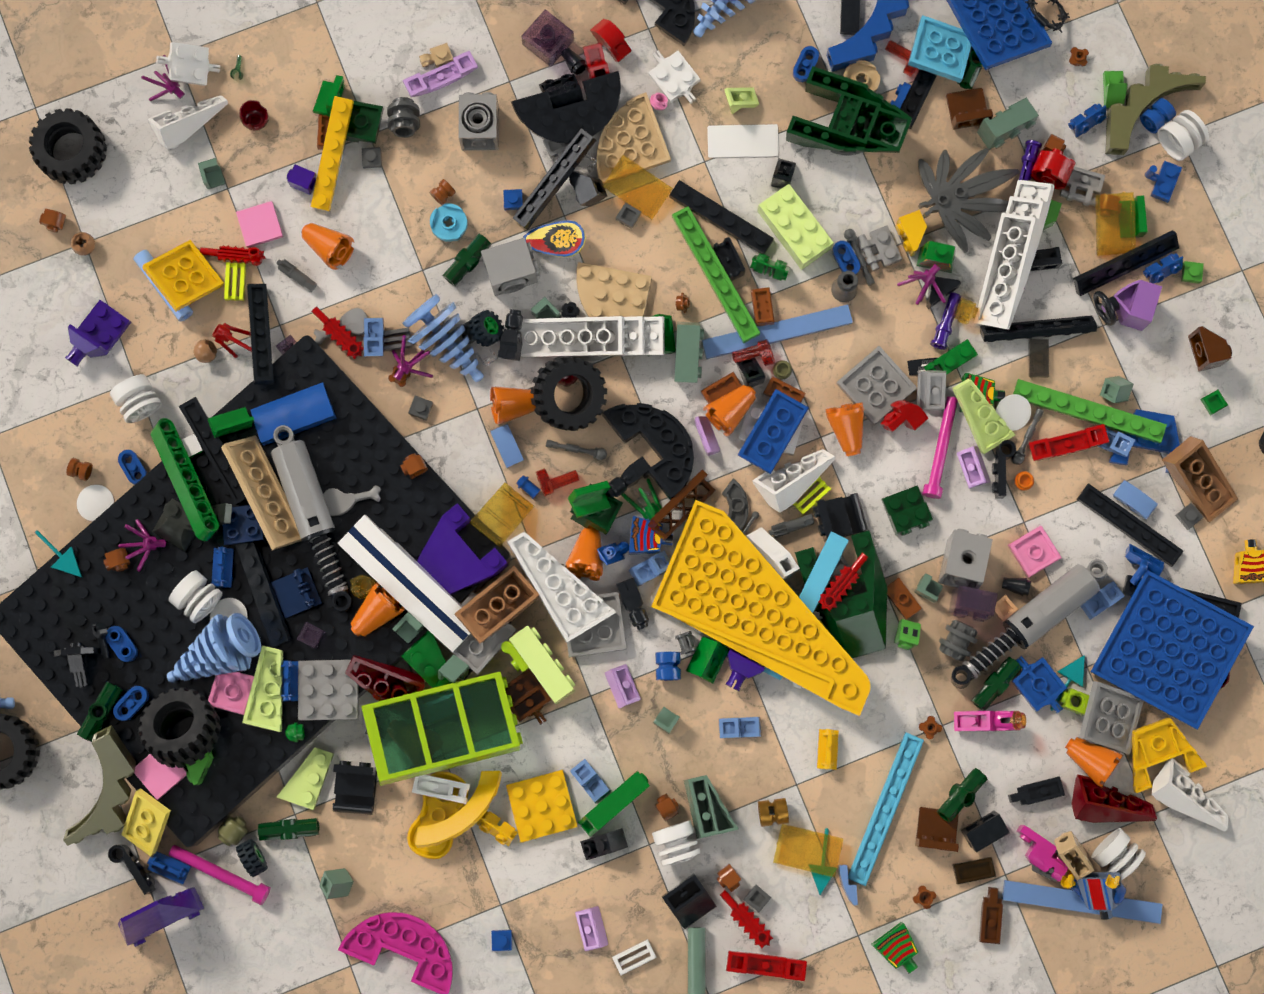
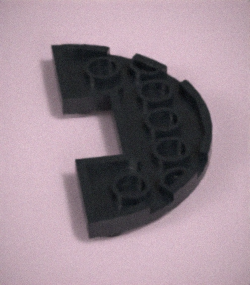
M619 0L623 4L628 2V0ZM650 0L664 10L655 21V26L685 46L694 27V0Z
M619 71L582 81L587 100L553 109L549 93L546 91L511 101L520 121L532 133L542 139L567 144L573 140L581 128L591 136H594L609 123L620 99L621 83Z
M637 403V405L621 404L602 412L604 419L624 443L641 434L658 455L661 461L650 467L648 473L670 500L686 486L693 469V445L687 430L677 418L665 410L662 411L652 407L653 405Z

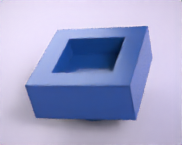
M522 189L503 190L504 210H519L523 205Z
M512 930L491 931L492 951L512 950Z

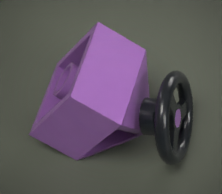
M1138 280L1120 289L1110 298L1103 292L1096 291L1093 295V301L1099 316L1107 325L1113 326L1116 323L1117 313L1121 325L1142 331L1152 322L1162 286Z

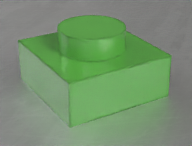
M1183 262L1181 281L1201 283L1204 263Z

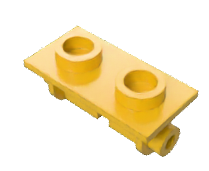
M819 729L817 769L837 770L839 730Z
M486 811L477 822L480 830L493 835L500 844L509 846L518 833L515 831L516 828L505 821L501 826L497 825L501 818L491 811Z

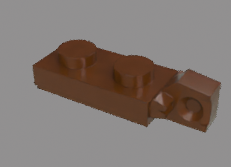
M988 887V895L983 897L979 942L1000 944L1003 904L1002 899L998 898V888Z

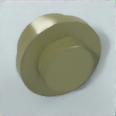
M781 360L775 363L773 374L776 378L787 379L791 375L792 367L787 361Z

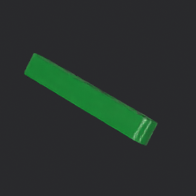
M161 418L152 429L151 438L196 537L199 540L208 541L219 528V522L173 422L167 418Z

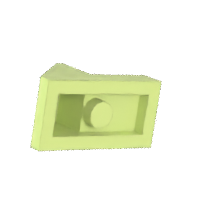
M754 87L724 89L732 114L741 108H755L759 105Z

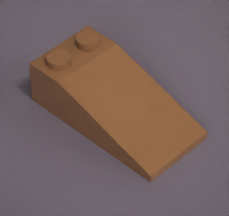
M1190 436L1162 459L1171 476L1207 522L1210 523L1238 499L1203 440Z
M513 566L454 615L481 644L534 604L539 597V593L518 569Z

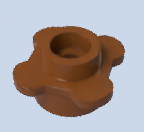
M1073 47L1070 50L1071 57L1069 63L1074 66H1086L1088 63L1086 58L1089 51Z
M681 293V296L676 297L677 311L687 313V309L690 308V299L687 295Z
M394 366L393 373L389 375L388 379L390 382H395L400 387H404L411 373L409 372L408 375L404 374L399 381L393 377L398 370L397 366Z
M928 716L924 723L919 724V730L926 734L927 739H933L937 732L942 731V726L935 721L934 716Z
M920 886L917 895L913 897V902L921 904L924 909H930L933 899L936 898V893L927 890L925 886Z

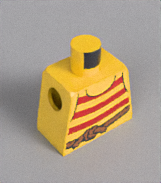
M1256 539L1244 540L1245 551L1235 554L1233 584L1264 583V550H1257Z

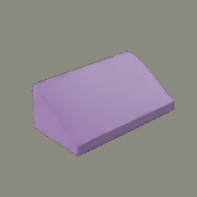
M706 416L695 417L694 422L706 455L710 456L720 452L708 418Z
M972 446L957 452L969 489L990 482L978 446Z
M627 664L605 672L618 708L641 700Z
M596 906L575 912L585 951L607 946L608 940L599 907Z

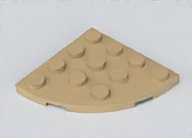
M646 92L627 101L623 107L614 113L602 131L597 148L598 178L602 180L603 184L671 162Z
M578 262L577 289L580 302L588 317H644L652 276Z

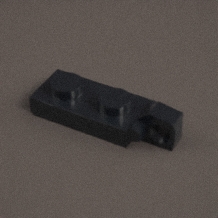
M1057 776L1022 785L1017 788L1018 793L1008 795L1010 803L1020 801L1021 805H1030L1065 796L1061 778Z

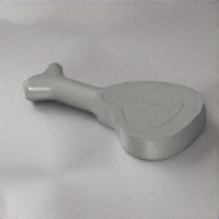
M354 308L340 318V326L346 325L345 331H351L352 334L361 336L364 335V318L368 317L362 309ZM314 330L316 335L315 342L319 345L326 338L331 337V335H325L326 331Z
M375 485L367 492L346 494L338 489L331 488L326 490L323 496L330 516L336 517L351 510L357 501L374 499L379 502L381 499L379 496L381 489Z

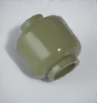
M239 816L236 818L227 817L218 828V838L227 846L238 845L247 834L246 822Z

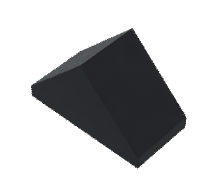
M778 158L771 186L782 189L786 185L791 184L796 163Z
M936 277L935 279L944 298L961 285V282L955 279ZM932 284L929 285L926 304L928 310L941 301Z
M754 356L736 362L745 386L754 387L764 383L765 374Z

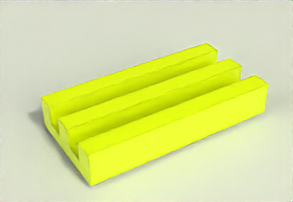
M226 262L225 300L244 301L246 264L244 262L239 264L237 262ZM231 268H233L232 296H230ZM238 268H241L239 296H236Z
M820 476L809 488L816 482L819 485L799 503L795 502L793 504L802 515L831 490ZM822 487L825 489L804 509L801 508Z

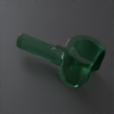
M237 55L235 69H232L230 72L232 79H234V74L237 72L239 73V80L243 79V73L240 71L241 55Z

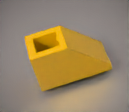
M920 210L899 217L897 225H895L898 235H902L904 240L903 247L906 252H909L911 257L915 255L927 228Z

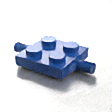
M1022 656L1016 659L1023 670L1011 681L1033 710L1037 712L1049 704L1056 713L1063 710L1056 699L1067 687L1047 661L1041 657L1035 663L1028 664Z

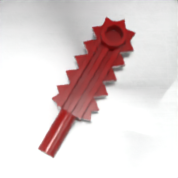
M223 245L219 249L200 248L202 255L217 256L218 261L223 260V262L226 260L231 263L237 261L238 264L244 262L245 264L251 263L254 266H258L265 259L264 251H260L257 247L245 249L244 247L237 248L236 246L230 247L229 245L225 247Z
M317 306L311 311L324 324L322 330L326 331L325 335H331V340H337L336 346L342 345V351H347V356H352L354 359L357 356H362V351L364 350L362 341L356 342L357 336L351 337V331H345L346 325L340 326V320H337L336 317L329 319Z
M862 553L851 567L844 566L843 570H840L841 576H835L836 582H830L831 588H825L826 594H820L821 599L818 602L822 604V609L827 608L830 611L832 607L837 608L836 601H842L841 595H847L846 589H852L851 583H857L856 579L859 576L856 572L868 559V556Z
M724 890L720 896L732 909L730 916L733 917V921L739 920L738 927H744V933H750L749 939H755L754 945H760L761 948L765 945L770 946V940L773 939L770 935V930H764L765 924H759L760 918H754V912H748L749 906H745L744 902L738 905L730 894Z

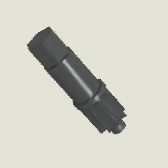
M279 259L277 261L278 269L289 278H292L310 292L316 288V282L286 259L282 261Z
M812 514L787 522L784 521L771 526L772 530L768 532L771 536L773 535L777 538L813 525L814 519Z

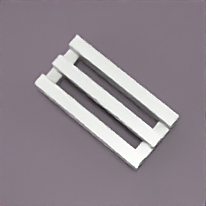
M647 939L612 958L620 975H623L655 959L656 955ZM645 945L647 946V949L621 962L618 961L619 958ZM650 952L651 956L622 970V965Z

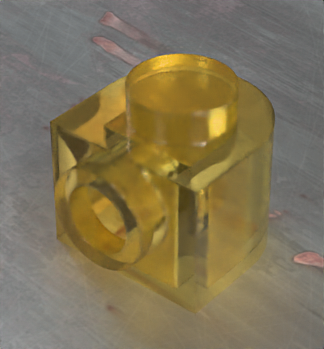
M961 298L954 318L958 319L962 324H969L970 319L976 317L979 308L976 307L975 302Z
M359 575L350 580L352 584L350 589L355 597L363 599L367 597L376 581L370 576Z

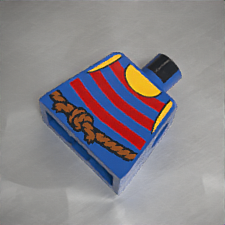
M633 516L629 555L660 553L661 544L672 546L673 534L664 541L648 526L650 520ZM660 523L657 527L662 530L663 524Z

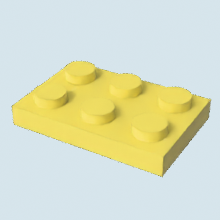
M139 789L135 792L121 835L152 857L157 852L171 810L144 790Z

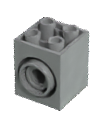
M466 92L463 95H459L458 138L462 150H499V105L497 94L491 92H484L482 94Z
M525 238L481 251L495 296L516 292L528 285L538 283L539 269L536 260L532 261L534 259L530 242L526 243Z
M965 529L954 530L947 539L938 583L976 593L984 583L993 539L988 538L984 534H971Z

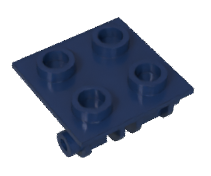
M250 505L232 507L231 523L223 525L224 545L263 540V531Z
M308 567L302 570L297 569L293 571L294 573L271 582L285 618L322 604Z

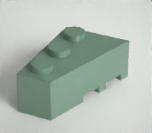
M1027 97L1010 105L1009 109L1004 112H997L995 114L996 117L991 120L988 117L983 119L977 133L989 150L994 147L996 149L1001 147L1008 138L1014 139L1021 133V130L1024 128L1028 130L1036 124L1035 121L1039 115Z
M677 322L674 382L697 383L698 378H701L702 367H698L699 359H702L703 348H699V343L704 338V329H700V323Z
M707 775L683 780L697 839L739 829L720 800V796Z

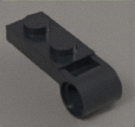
M1010 440L1002 441L995 450V463H992V475H995V482H992V493H995V499L1006 497V460L1011 458L1016 452V445ZM1002 446H1007L1010 449V454H1004L1001 449Z
M114 845L109 849L108 858L113 863L124 862L144 895L156 890L154 887L155 881L143 869L145 868L144 863L140 858H136L127 845ZM118 848L123 851L121 859L116 857V850Z

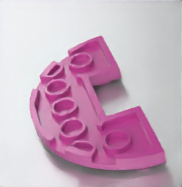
M387 912L372 916L354 927L346 935L338 948V951L373 966L377 962L382 947L418 962L411 982L439 994H449L453 967L449 949L437 930L417 916L402 912Z

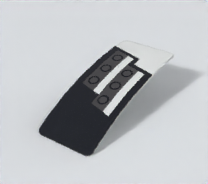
M937 358L907 361L909 376L917 375L918 370L925 371L923 367ZM938 365L935 366L937 371H942Z

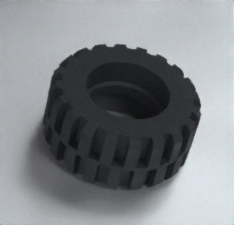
M66 108L65 111L56 109L53 114L50 112L45 114L46 118L43 120L40 118L37 121L38 126L33 127L31 131L33 136L29 137V143L31 144L29 147L30 154L33 156L34 163L50 179L57 180L62 184H65L66 181L69 184H76L78 180L82 183L86 181V177L90 176L92 178L95 175L94 171L96 169H101L102 165L100 163L105 161L106 155L104 152L107 151L105 137L95 122L88 115H84L83 112L79 110L74 112L71 108ZM70 133H77L83 136L82 148L76 156L67 160H57L54 158V146L62 136Z
M558 357L554 361H548L545 363L546 367H541L537 371L539 375L533 378L532 382L535 383V386L530 391L531 394H534L531 402L532 405L536 406L534 410L537 415L541 416L543 422L548 423L554 428L578 431L579 428H587L588 423L593 424L597 421V415L601 416L603 412L601 407L606 405L607 402L604 399V394H607V388L603 387V384L606 382L604 377H600L601 372L599 369L594 368L592 363L575 357ZM565 376L577 377L583 387L581 403L570 412L559 409L554 398L556 385Z
M176 688L170 689L168 693L163 692L159 694V697L156 700L150 701L151 705L144 709V716L140 717L139 721L141 726L138 728L140 741L154 759L162 765L165 764L171 768H174L176 765L178 768H183L185 764L189 766L196 764L195 761L205 758L204 755L207 752L210 753L214 748L212 745L218 741L219 737L217 734L220 733L221 729L219 725L220 718L206 697L198 693L197 690H188L187 688H179V690ZM184 716H194L190 729L183 736L173 740H166L167 731L173 722Z
M0 714V733L7 734L14 746V755L7 767L0 770V789H9L16 784L23 783L24 778L30 777L33 773L31 768L36 767L38 763L35 761V757L40 755V750H36L39 740L34 738L36 733L33 729L29 728V724L26 721H22L16 716Z

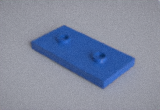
M775 389L737 456L771 474L809 407Z

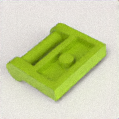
M509 641L503 642L501 649L504 653L511 655L513 658L511 663L518 672L520 670L523 673L529 669L528 665L513 644Z

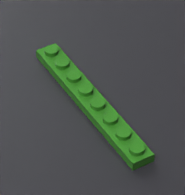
M689 206L672 214L674 222L743 344L759 336V329Z
M1020 379L1017 380L1013 394L1026 398L1029 404L1097 425L1105 424L1107 428L1159 444L1162 442L1167 424Z

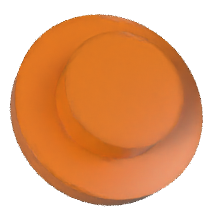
M1023 471L1016 475L1014 482L1018 489L1026 491L1033 486L1034 478L1029 472Z

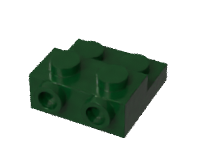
M354 101L346 141L356 143L363 141L376 144L384 111L383 106Z
M606 495L611 506L610 509L577 518L571 508L570 513H572L570 519L585 528H588L590 525L606 535L623 502L614 497L609 498Z
M918 485L881 499L895 535L899 533L901 536L907 535L912 532L911 529L919 527V529L930 526L929 522L933 520Z

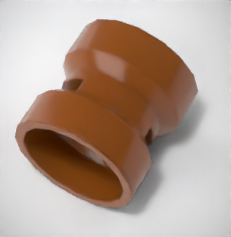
M442 179L439 182V187L433 188L429 193L443 206L447 202L448 196L452 197L456 191L446 180Z
M72 458L68 463L66 474L67 476H77L80 480L87 481L91 476L93 465L92 463H83L77 458Z

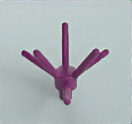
M154 71V74L164 83L141 76L143 80L166 89L150 97L149 101H153L167 93H174L179 99L185 95L179 88L180 84L171 81L166 73L161 75Z
M936 264L930 270L926 269L924 272L915 270L913 275H908L909 279L897 283V286H902L919 279L925 282L916 300V305L922 302L931 284L941 301L946 303L943 294L935 282V275L941 269Z
M403 335L400 358L396 351L392 350V354L398 362V370L393 377L400 381L404 374L408 375L410 372L433 378L432 374L412 369L415 364L429 355L430 351L428 350L424 353L421 350L407 362L405 360L406 335Z
M136 519V523L142 532L127 524L125 528L144 538L143 542L119 544L118 547L143 546V548L125 557L130 559L146 551L137 568L139 572L150 551L156 550V547H165L166 541L150 537L141 522Z

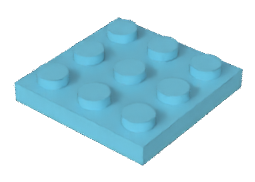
M922 15L908 65L960 83L965 72L971 44L963 29Z

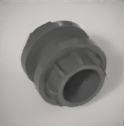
M398 97L387 107V115L389 117L387 126L395 136L408 138L413 136L420 128V119L418 118L420 108L411 98Z
M953 620L951 625L947 624L945 627L946 630L950 631L947 638L940 637L939 639L941 643L939 650L956 660L964 661L965 657H970L972 653L967 650L970 642L976 644L978 641L975 638L978 632L963 622Z

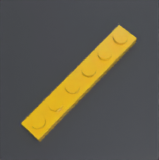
M334 96L310 207L326 211L331 209L354 104L353 100Z

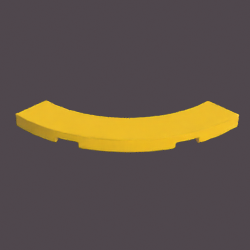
M481 771L478 786L470 800L448 819L433 825L418 827L415 846L417 848H424L442 844L444 841L460 836L474 826L489 809L493 797L497 794L502 776L501 771Z

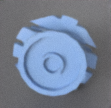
M710 0L713 3L711 8L703 2L701 8L707 13L704 17L699 13L697 19L700 23L693 29L694 35L701 38L707 28L710 30L716 28L712 24L714 20H717L720 24L725 22L726 20L719 15L721 11L730 17L734 16L735 13L726 6L728 2L740 11L746 7L738 0ZM745 0L750 4L755 2V0Z
M435 294L402 322L405 327H410L418 320H422L425 325L408 340L409 343L415 344L432 331L433 333L418 346L419 349L424 351L437 340H440L430 351L429 355L435 357L447 348L448 351L439 361L445 363L452 357H455V360L449 367L456 369L461 365L463 369L459 373L463 375L469 373L475 382L483 379V373L476 368L478 365L477 358L472 361L469 359L474 353L473 348L470 347L465 352L461 350L470 342L468 335L455 343V340L465 331L463 324L450 334L447 333L461 319L459 313L451 317L443 325H440L455 310L454 302L433 316L430 310L440 301V297Z
M234 613L229 618L225 615L223 617L222 614H217L188 647L189 650L175 663L174 670L167 673V679L169 682L175 683L179 679L187 681L192 678L198 679L203 676L209 677L225 674V672L233 673L249 669L251 657H255L261 652V642L256 629L240 613Z

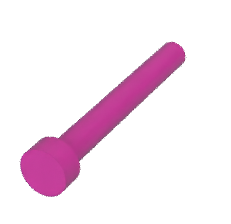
M948 396L946 399L929 483L924 485L922 495L933 499H941L943 492L940 483L958 402L957 398Z
M173 845L169 851V856L252 896V901L259 905H263L269 895L271 887L263 883L258 886L177 845Z

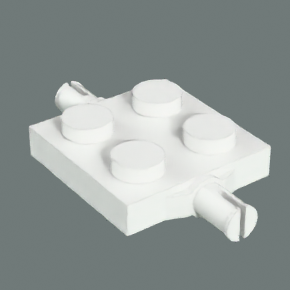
M171 42L168 57L158 55L156 57L157 64L167 65L169 79L175 82L206 86L208 72H220V69H218L220 65L209 64L208 47Z
M659 50L656 51L653 56L659 63L648 72L649 76L670 103L682 96H685L690 104L693 101L695 102L696 98L690 92L693 86L700 82V78L679 51H676L667 58H664Z

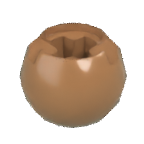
M79 232L72 237L71 247L76 254L86 256L95 249V241L91 234Z
M204 339L195 344L193 353L199 362L210 363L216 358L217 348L211 340Z

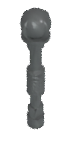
M847 229L844 232V237L855 251L868 286L873 285L875 281L866 267L867 263L863 254L858 249L856 233L853 229Z
M1041 409L1036 410L1034 420L1025 433V439L1021 447L1011 457L1015 465H1020L1024 461L1026 456L1024 454L1025 448L1029 440L1032 439L1037 422H1039L1044 413Z
M547 440L546 447L561 448L569 452L586 453L598 460H604L607 457V451L604 448L585 449L577 445L568 443L565 445L552 440Z

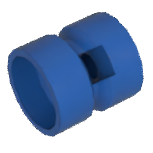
M1159 98L1151 106V109L1148 108L1140 115V121L1149 132L1156 134L1162 126L1176 116V111L1169 101Z
M656 652V664L659 665L656 669V680H681V669L678 667V664H680V652Z

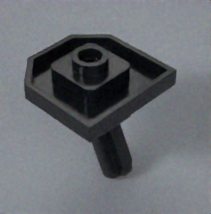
M70 643V647L54 650V657L68 658L70 673H74L76 687H86L88 685L85 671L87 655L101 654L100 648L82 646V643Z

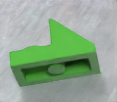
M1104 71L1103 73L1104 106L1106 105V109H1109L1111 105L1117 103L1124 104L1127 83H1124L1123 71Z

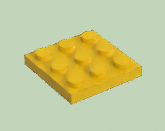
M191 240L143 264L142 267L175 312L221 288L224 284Z
M563 770L506 785L520 843L578 827Z

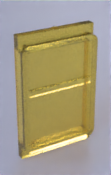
M622 155L614 169H612L611 174L602 186L622 201L641 211V214L651 220L658 213V210L673 189L624 155Z
M1134 192L1095 195L1097 256L1124 254L1136 247Z
M504 482L470 523L500 547L534 508V505Z
M782 824L776 843L777 847L773 863L835 878L843 838Z

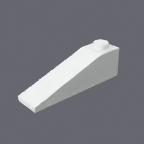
M220 95L200 101L195 107L183 106L181 111L172 113L171 110L149 118L148 121L160 143L166 149H174L179 144L185 142L228 104V101Z
M822 449L802 457L801 461L795 464L786 463L784 468L777 471L773 470L771 474L765 472L752 481L767 504L781 513L793 505L831 465L835 460V456Z
M1173 758L1167 760L1153 781L1152 795L1154 798L1167 807L1226 831L1228 829V815L1213 798L1206 797L1202 791L1203 787L1199 783L1195 784L1189 778L1190 772Z

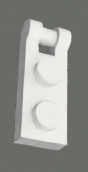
M422 775L415 777L412 793L466 804V794L471 784ZM454 787L460 788L458 796L452 795Z

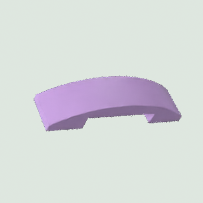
M467 51L454 57L452 62L422 75L417 73L404 79L403 83L410 97L421 96L460 80L477 69L478 66L471 52Z

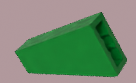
M636 771L578 821L589 837L593 836L650 786L647 777L643 773Z

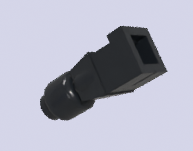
M510 309V313L506 315L505 327L507 329H504L500 339V349L497 356L501 359L520 361L523 345L521 332L518 331L522 328L523 322L520 310Z
M643 456L629 465L620 477H616L609 482L610 488L606 492L609 498L619 497L627 488L637 484L641 478L644 477L646 479L650 476L648 469L651 466Z
M634 578L616 584L625 610L631 612L629 617L632 625L637 627L638 630L648 627L647 622L649 618L646 610L641 608L644 603Z

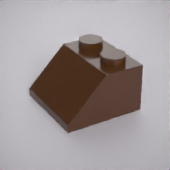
M1203 326L1198 327L1188 336L1198 372L1220 367L1232 358V349L1227 344V340Z

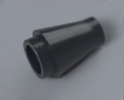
M570 48L562 51L561 55L571 73L580 75L586 70L587 65L583 58Z
M1004 577L1002 589L1009 590L1022 597L1023 595L1028 596L1031 581L1027 580V578Z

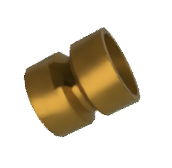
M786 798L774 799L773 803L769 800L758 801L761 827L771 826L774 822L778 825L789 823ZM773 810L774 815H769V811Z

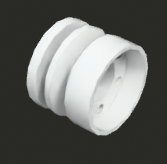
M1184 110L1173 121H1169L1158 130V139L1164 150L1172 158L1182 161L1192 154L1194 149L1200 148L1201 145H1204L1209 140V133L1199 116L1190 110Z
M144 374L132 376L120 382L110 391V396L115 405L121 407L119 412L124 415L123 418L126 423L141 421L155 413L162 405L160 399L157 398V394L151 391L152 385Z
M197 570L184 577L169 596V602L177 609L181 610L186 607L184 615L190 616V620L193 623H197L215 608L222 596V592L219 589H215L212 583L205 586L207 579Z
M691 820L652 833L655 845H665L666 847L658 853L659 856L668 854V858L661 860L662 866L676 865L691 860L701 853L700 848L690 849V846L698 843L697 840L688 841L687 839L688 836L695 833Z
M1118 828L1097 846L1091 858L1100 867L1110 863L1107 872H1120L1121 881L1137 869L1144 859L1146 852L1143 849H1138V844L1136 843L1127 847L1130 837L1121 828Z

